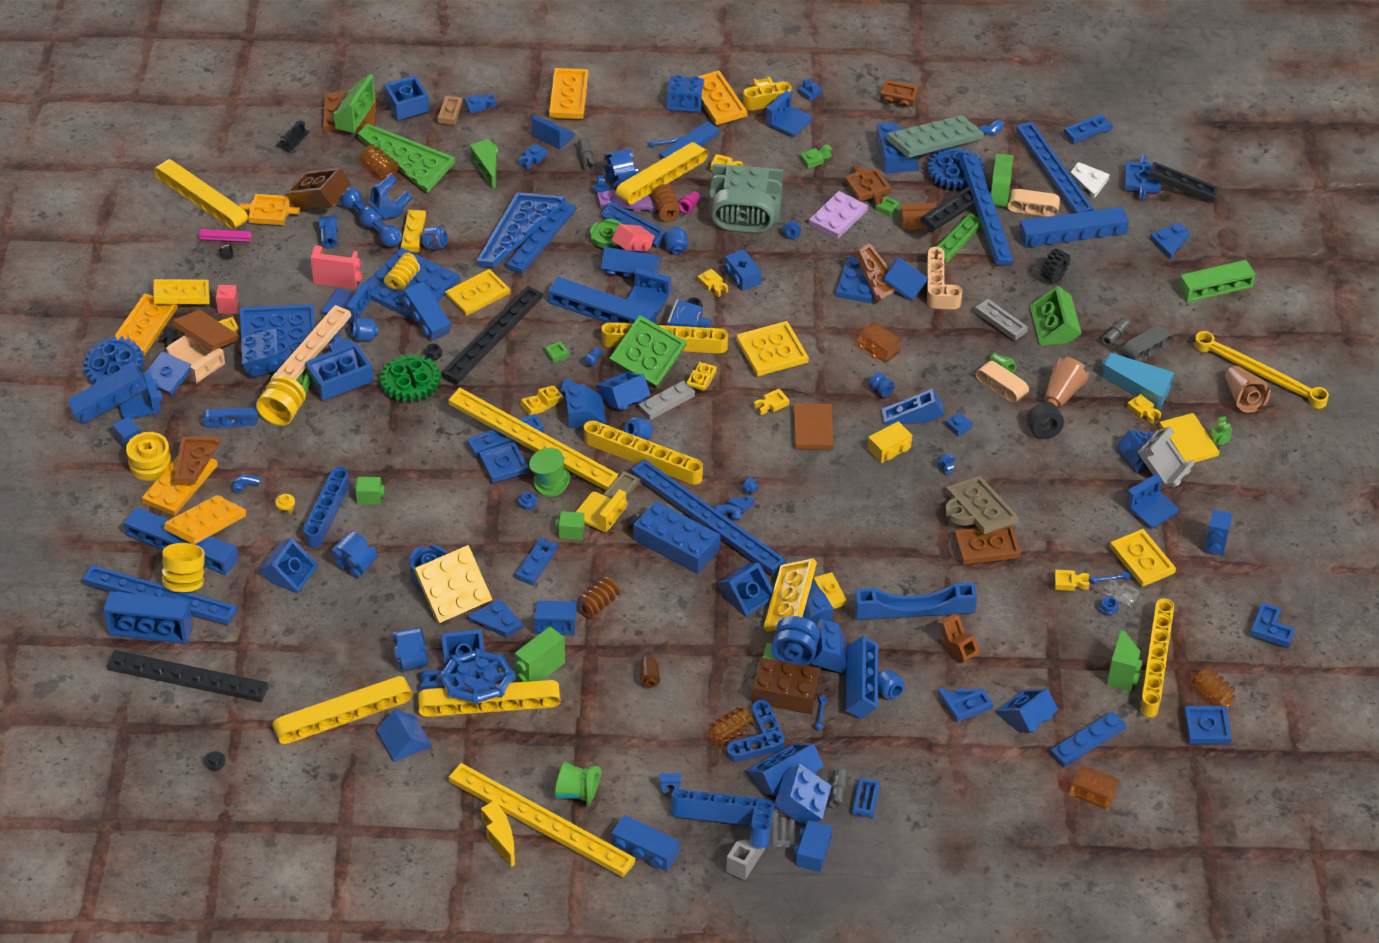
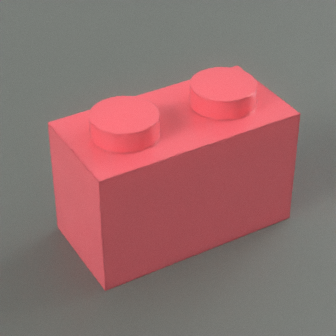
M619 224L612 241L627 251L648 252L655 236L639 225Z

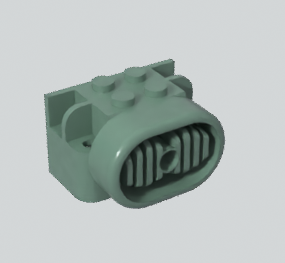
M713 164L710 216L714 223L727 231L761 233L768 230L774 223H777L780 219L782 205L783 169Z

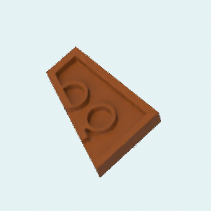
M870 243L859 249L855 254L878 303L897 291L883 281L889 267Z
M182 437L174 477L175 484L194 485L220 445V437Z

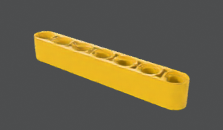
M692 142L622 182L617 187L615 195L632 205L653 193L657 186L668 184L702 164L708 157V150Z
M171 159L154 168V173L160 181L231 230H235L248 221V215L241 207Z
M604 324L601 328L602 344L606 347L617 348L633 324ZM658 325L687 342L683 351L724 353L728 349V332L724 329Z
M588 421L584 425V442L589 446L636 464L645 459L666 475L689 484L696 485L702 482L703 463L698 459L597 421Z
M1159 599L1154 612L1140 712L1146 717H1154L1158 714L1174 611V604L1169 599Z
M398 676L281 716L274 720L272 727L281 744H288L406 703L411 700L413 693L406 679L403 676Z
M554 680L510 683L503 697L491 698L478 702V704L459 698H450L447 696L445 688L425 689L418 693L419 713L425 717L552 708L558 706L561 702L559 683Z

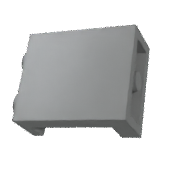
M1171 427L1157 430L1137 452L1153 475L1158 474L1162 478L1161 487L1163 489L1178 486L1181 483L1182 477L1190 473V468L1195 464L1193 460L1186 462L1169 439L1174 433Z

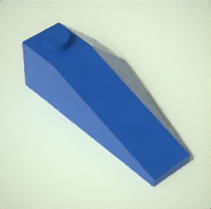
M812 580L803 618H807L815 624L820 619L833 622L834 608L825 593Z

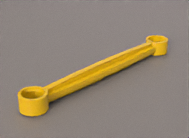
M1201 331L1197 333L1194 346L1198 351L1208 352L1211 350L1271 382L1308 398V403L1314 408H1324L1326 406L1329 394L1324 388L1315 387L1311 389L1265 364L1215 342L1214 336L1210 332ZM1200 340H1205L1209 343H1202ZM1314 396H1319L1323 399L1319 400L1314 398Z

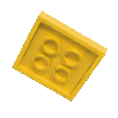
M788 321L736 335V340L757 377L805 364L809 361L808 355Z
M469 545L414 568V572L437 624L492 600Z

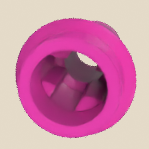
M693 191L680 198L678 202L680 211L691 213L700 199V194Z

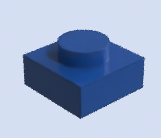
M958 413L946 420V427L957 436L970 430L973 425L962 413Z

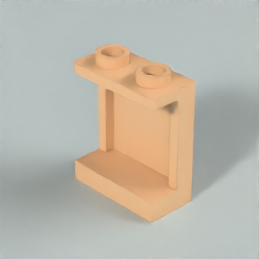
M186 334L166 347L168 354L192 364L188 377L196 383L225 364L222 349L218 348L211 351Z

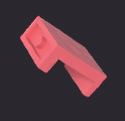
M322 246L314 247L311 255L313 284L356 289L358 282L362 280V272L359 271L361 259L358 258V252L354 251L352 257L323 254Z

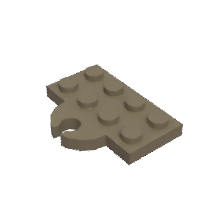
M981 476L946 487V493L951 498L946 504V517H950L952 523L958 525L975 524L984 534L1018 523V515Z

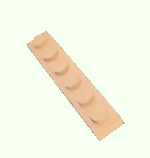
M335 305L271 379L277 375H284L296 380L306 369L305 362L315 358L351 317L350 311Z

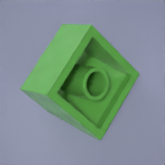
M1122 630L1112 658L1107 686L1131 692L1133 684H1138L1140 673L1136 672H1140L1142 660H1139L1140 650L1128 634Z

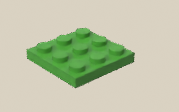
M639 315L610 357V362L626 371L644 374L646 382L658 388L687 345V342Z

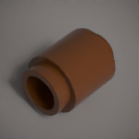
M652 657L643 658L639 664L640 684L647 688H653L660 683L659 664Z

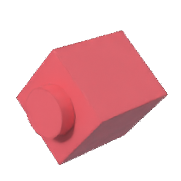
M218 285L216 295L218 314H237L239 300L236 285Z

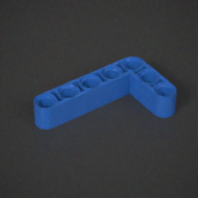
M677 789L671 793L670 813L673 816L751 825L750 845L755 848H766L769 845L772 831L774 802L761 798Z

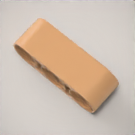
M1013 189L1008 200V209L1012 212L1045 217L1056 216L1060 205V198L1056 194L1023 189Z
M994 361L987 362L976 371V377L982 384L1011 403H1016L1029 392L1026 382Z

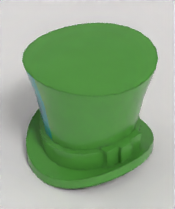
M544 448L537 451L530 459L529 466L535 474L534 486L537 492L548 498L560 495L570 482V474L568 470L564 469V456L561 451L555 448Z
M564 761L556 784V799H581V801H586V806L590 807L601 779V768L591 766L589 769H582Z

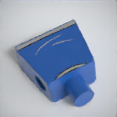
M676 299L668 318L667 326L711 328L712 319L703 318L702 307Z

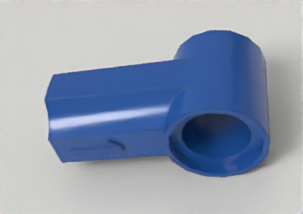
M337 216L319 217L322 246H325L327 249L334 248L337 245Z

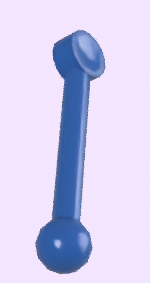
M679 136L677 139L656 142L651 140L649 146L654 147L655 145L674 143L683 137Z
M1123 572L1122 575H1114L1100 578L1093 576L1090 579V581L1092 584H1096L1100 581L1121 578L1124 580H1128L1130 578V573Z
M820 696L819 698L820 710L818 722L815 724L817 730L823 728L822 717L824 705L827 703L826 696Z

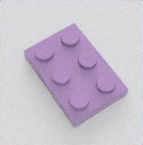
M838 191L809 219V225L839 239L868 211V205Z

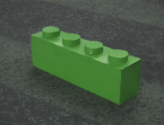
M1247 260L1183 274L1180 276L1178 288L1186 301L1191 302L1253 287L1256 274Z

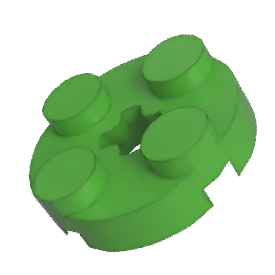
M605 219L604 222L599 224L598 222L594 223L590 229L592 245L601 248L618 249L619 245L612 241L618 225L622 223L613 219Z

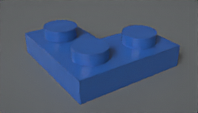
M1262 602L1250 636L1289 648L1295 628L1277 623L1282 608Z

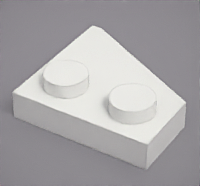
M1078 162L1071 171L1070 176L1083 190L1087 189L1090 192V197L1095 198L1109 180L1110 174Z

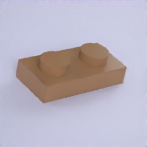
M445 96L438 116V123L456 124L463 103L462 98Z

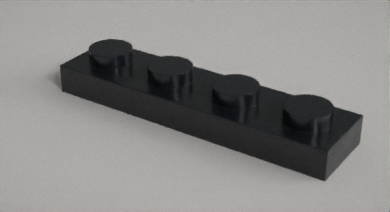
M1153 162L1148 175L1149 178L1212 203L1219 189L1215 185L1157 162Z

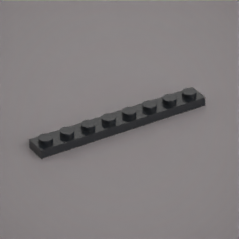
M527 286L442 371V377L458 385L542 299V292Z
M117 650L113 651L107 664L109 671L261 703L269 687L268 682Z

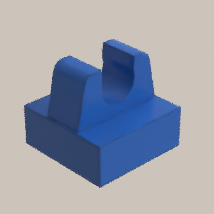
M808 78L798 88V94L811 101L822 94V89L817 86V83L811 82L810 78Z
M681 773L660 774L663 794H666V788L670 785L675 790L679 789Z

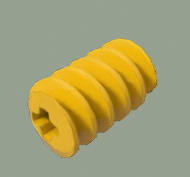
M404 253L385 276L384 283L391 289L405 290L406 286H408L409 282L412 281L413 277L420 270L417 259L410 253Z

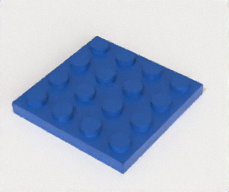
M401 248L365 283L369 284L372 301L413 320L411 311L402 302L404 290L391 289L384 283L385 276L404 253L412 254L420 265L419 272H417L405 289L424 282L437 302L445 296V291L453 288L460 281V275Z
M314 304L240 307L241 339L249 335L276 329L279 353L285 363L315 328Z

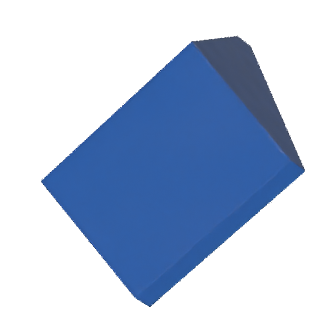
M535 115L532 116V137L553 147L561 149L576 134L549 120Z
M898 256L894 258L883 278L884 282L910 301L915 298L928 280L926 276Z
M482 629L441 633L445 667L452 655L458 656L472 652L476 648L484 651ZM476 659L463 662V664L468 663V662H471V661H475Z
M393 710L376 730L393 762L432 747L416 717L412 714Z

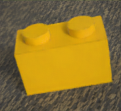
M898 421L869 436L867 450L880 463L893 459L902 452L908 451L912 444V434Z

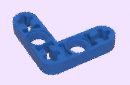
M758 700L753 703L752 716L760 734L730 742L727 745V758L730 761L740 762L775 753L783 749L784 735L769 702ZM758 709H762V711H765V714H764L763 717H762V712H761V710H758ZM771 723L773 727L767 729L763 727V724ZM756 743L759 744L761 748L755 750L752 749L750 745Z

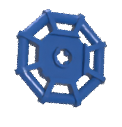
M480 648L458 656L452 655L444 670L438 674L439 681L443 683L447 690V696L470 701L474 704L495 697H503L505 690L516 677L515 672L511 670L506 661V656L481 651ZM476 659L475 661H471V662H468V663L463 664V662ZM501 667L504 673H498L497 669ZM456 668V674H451L453 669ZM452 682H456L458 686H453Z

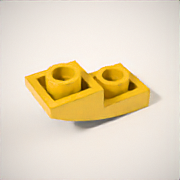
M699 362L696 370L692 371L687 381V386L705 390L713 380L717 367Z
M555 386L538 389L536 396L521 399L520 405L530 416L555 406L563 400L564 396Z

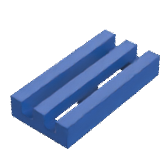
M859 778L852 810L853 816L861 814L860 817L867 815L870 819H873L880 781ZM863 784H867L862 808H858ZM871 785H874L870 810H867Z

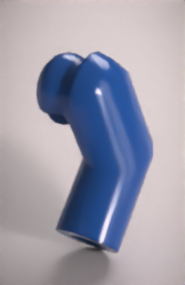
M996 120L990 126L981 125L980 130L987 135H996L1003 129L1004 124L1001 120Z
M595 347L584 358L585 364L595 365L598 357L602 354L601 350Z

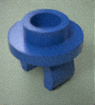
M597 175V184L592 185V190L596 193L609 190V185L605 184L604 175Z
M791 220L785 224L783 233L787 238L796 239L800 236L801 228L798 225V221Z
M944 454L939 457L936 463L938 467H943L944 474L948 475L953 473V462L956 459L953 455Z

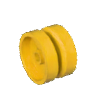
M143 432L130 439L126 447V453L129 460V469L133 476L144 481L157 480L171 464L169 444L164 436L155 432Z

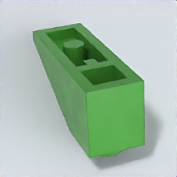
M490 139L471 144V159L492 189H495L497 146L493 145Z

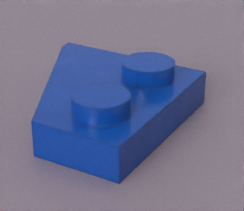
M1178 222L1152 233L1150 239L1169 259H1172L1175 252L1180 250L1183 243L1189 239L1190 232Z
M501 599L468 616L470 623H480L484 625V629L494 631L505 638L523 629L522 622Z
M945 688L938 689L939 697L956 722L993 709V702L984 689L967 690L958 688L957 692L945 691Z

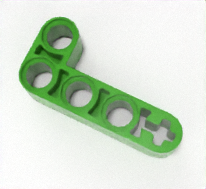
M996 153L991 196L994 205L997 207L1007 208L1014 155Z

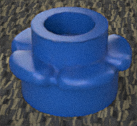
M749 477L742 486V490L746 494L749 492L753 494L759 486L756 483L757 478Z
M530 492L521 494L518 499L521 508L524 510L533 509L537 503L536 495Z
M1105 597L1100 602L1099 609L1107 615H1113L1115 612H1118L1119 605L1115 598Z

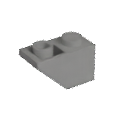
M748 839L737 841L727 856L726 872L746 880L765 848L751 846Z

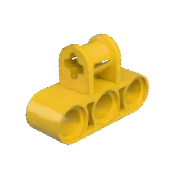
M770 76L766 77V79H753L752 87L744 90L743 106L747 110L767 108L779 95L785 91L791 92V85L788 82L773 83Z

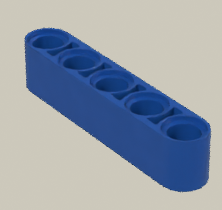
M336 467L331 471L304 526L305 543L310 548H317L322 545L350 487L349 473L344 467Z

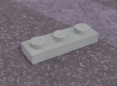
M989 299L975 307L976 314L1014 341L1028 331V327Z
M683 380L640 403L639 410L651 420L693 398L695 391L690 386H687V383Z

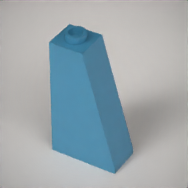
M1110 353L1108 359H1104L1101 369L1104 370L1102 378L1136 397L1140 394L1154 404L1156 409H1161L1172 386L1174 372L1114 353Z

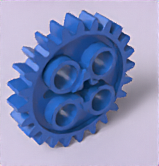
M949 147V150L942 149V152L937 150V153L932 154V158H929L928 175H930V179H934V183L940 182V187L946 185V189L953 187V190L956 187H959L960 190L964 186L967 188L968 183L960 157L962 154L977 156V153L972 154V150L966 152L965 148L959 150V147H956L955 150L952 147ZM978 157L984 173V162H981V157Z
M113 336L112 340L106 337V342L99 340L100 345L93 344L94 350L88 349L89 355L84 356L86 361L83 362L85 367L83 370L92 385L133 362L140 371H143L141 365L144 364V356L140 347L137 346L135 341L131 342L130 338L124 340L123 336L119 340H117L116 336Z

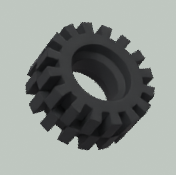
M1054 248V250H1051V253H1048V257L1045 258L1040 275L1052 283H1058L1062 276L1065 275V271L1068 270L1067 267L1070 265L1069 261L1071 258L1069 254Z

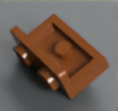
M885 79L883 90L880 91V99L888 104L897 103L903 107H914L919 88L916 85Z

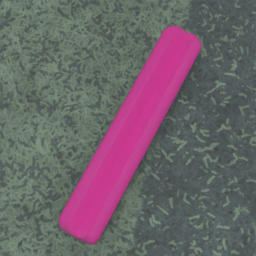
M200 229L199 239L251 242L252 233L250 231Z

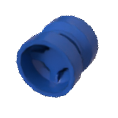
M877 372L870 379L869 387L877 390L879 395L885 398L892 393L895 383L891 379H886L883 373Z

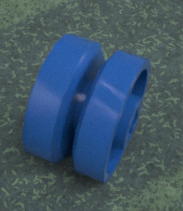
M788 616L778 621L771 646L774 657L779 661L809 665L813 662L820 638V631L817 625L809 619L800 616Z

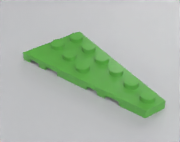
M368 123L358 133V139L426 193L455 164V157Z

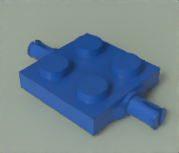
M1144 154L1140 156V162H1126L1125 190L1139 191L1140 199H1142V195L1143 199L1146 198V192L1160 193L1161 182L1148 177L1152 164L1147 162L1148 157L1147 155L1144 156Z

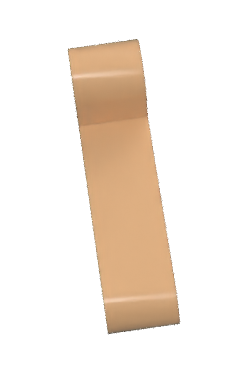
M940 247L930 248L927 258V305L936 309H957L961 306L962 288L957 285L944 284V250Z

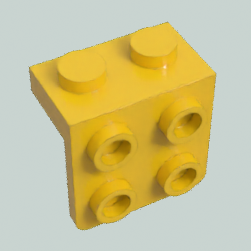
M619 489L612 499L600 493L592 492L576 512L584 513L585 524L607 533L627 507L626 492Z

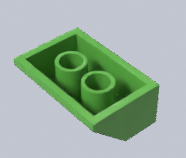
M369 74L355 83L353 88L348 91L346 98L341 101L340 107L333 114L336 129L355 133L375 102L373 75Z
M1058 285L1030 305L1041 345L1068 344L1082 334L1072 296Z

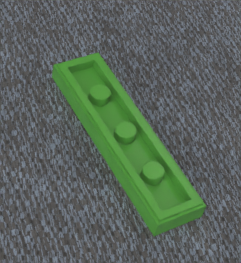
M969 213L937 246L944 250V263H947L982 227L979 217Z

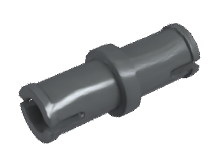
M581 138L578 141L580 158L583 160L584 169L590 170V164L592 170L595 167L593 150L590 149L589 140L583 138V144Z
M1121 318L1116 325H1112L1109 328V332L1102 337V343L1105 346H1111L1130 327V321L1127 318Z
M839 768V771L837 769L834 770L833 782L830 784L831 797L829 805L835 809L842 807L843 795L847 789L845 785L847 771L843 768Z

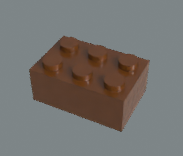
M341 168L308 171L285 194L293 206L300 207V210L319 209L322 207L331 208L337 203L340 196L347 192L351 183Z
M761 657L752 688V704L758 700H765L773 708L812 715L820 685L821 668Z

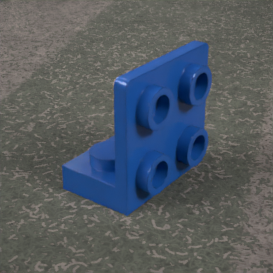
M681 75L671 76L667 91V110L701 112L704 78L697 76L683 77Z
M362 283L354 293L338 288L322 310V314L327 315L336 305L349 310L351 317L347 322H354L356 318L360 317L371 301L369 284Z
M537 601L536 612L534 613L535 634H541L551 626L560 634L575 635L577 602Z

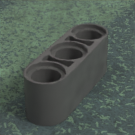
M1156 325L1129 340L1123 346L1122 352L1128 358L1142 362L1170 346L1174 336L1163 326Z

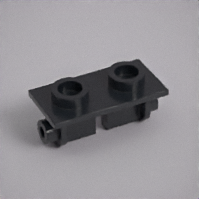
M303 120L296 121L292 129L280 137V141L276 146L291 152L310 133L309 130L305 129V122Z

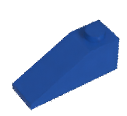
M930 389L883 408L882 413L885 425L894 424L898 421L901 424L929 422L944 416V409L934 389Z

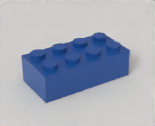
M657 501L633 524L634 541L696 574L720 550V534Z
M110 591L104 607V615L110 636L188 644L193 628L189 600Z

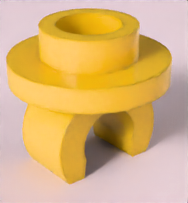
M290 494L278 496L275 501L278 511L288 510V513L291 514L295 505L294 497Z

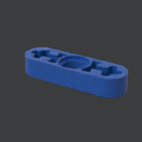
M254 408L210 409L203 413V424L208 428L254 426L258 422V411ZM233 416L235 419L229 420L226 417Z

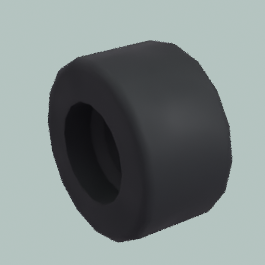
M1049 402L1037 404L1030 410L1027 416L1028 426L1033 434L1040 439L1055 437L1064 426V419L1059 409ZM1050 418L1049 421H1047L1044 424H1041L1043 420Z

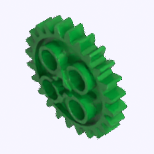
M410 353L407 357L401 355V359L394 357V362L388 361V366H383L380 376L381 388L384 389V393H389L390 398L395 396L396 401L402 398L403 403L407 399H410L411 403H413L414 399L420 402V397L427 399V394L433 395V390H438L441 380V373L439 367H436V362L432 363L431 358L425 360V355L421 358H418V354L411 357Z

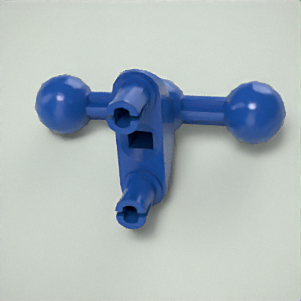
M390 173L380 184H375L372 187L370 201L368 202L371 206H366L362 202L360 191L353 187H349L347 192L340 196V202L343 207L355 209L360 214L359 219L362 225L367 228H375L380 233L381 243L389 248L399 245L402 234L396 226H387L382 221V217L386 219L400 216L403 213V208L413 199L406 190L395 201H392L387 196L390 188L398 182Z

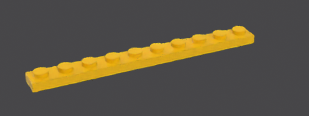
M460 387L449 399V405L535 452L544 448L558 449L564 456V468L604 490H607L618 478V474Z
M462 763L449 776L450 783L488 804L495 800L503 812L621 877H624L635 864V857Z

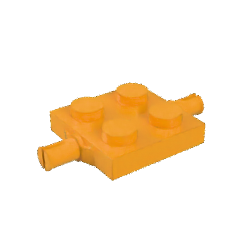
M255 194L254 200L250 204H239V207L244 211H250L249 223L284 225L289 214L299 215L300 207H290L291 201L287 196Z

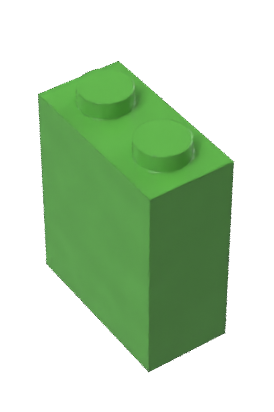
M550 626L515 653L517 682L542 681L565 664L564 637Z

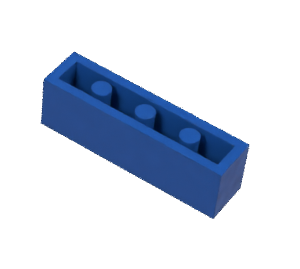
M133 362L69 398L68 401L73 415L83 425L142 392L148 386L142 372Z
M865 636L860 637L847 647L846 711L860 719L878 708V644Z

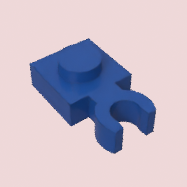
M481 94L465 97V104L469 113L486 110V106H497L494 94H487L485 97H482Z
M533 143L523 152V156L518 159V165L521 166L525 163V169H530L532 163L538 164L548 155L547 149Z

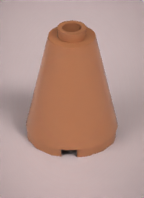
M1059 357L1054 363L1044 398L1045 402L1052 403L1057 408L1064 405L1088 381L1089 372H1085V366L1071 357H1066L1065 359Z
M1232 366L1226 371L1225 379L1236 406L1242 412H1255L1259 406H1264L1267 403L1271 390L1264 380L1239 366Z

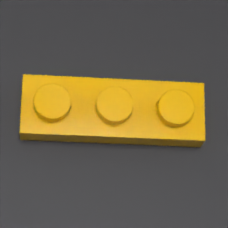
M408 210L401 248L410 252H419L421 245L420 235L423 234L426 211Z

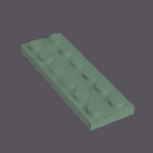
M960 115L888 133L886 140L909 158L980 140L983 138L984 133L977 126L969 122L966 117Z

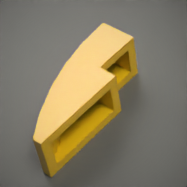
M494 800L481 808L482 822L486 825L487 840L512 867L515 865L512 830L503 810Z

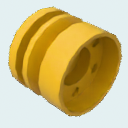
M277 375L271 379L265 391L257 400L256 407L259 414L268 422L278 426H286L290 424L305 401L306 393L296 380L284 375Z
M175 543L165 547L162 552L163 586L176 592H191L201 588L204 584V550L190 543Z

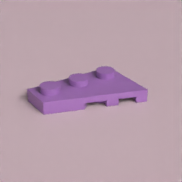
M616 190L597 193L600 208L603 210L611 201L622 208L634 209V212L650 210V213H656L652 194L630 205L615 195Z

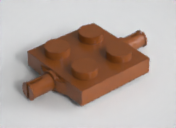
M859 164L853 165L852 169L855 173L845 176V183L857 200L865 201L874 198L877 204H882L884 199L881 196L891 193V187L877 168L862 170Z

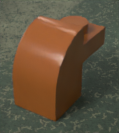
M954 613L939 622L943 634L940 640L946 651L953 658L965 662L980 653L975 636L964 631L958 614Z

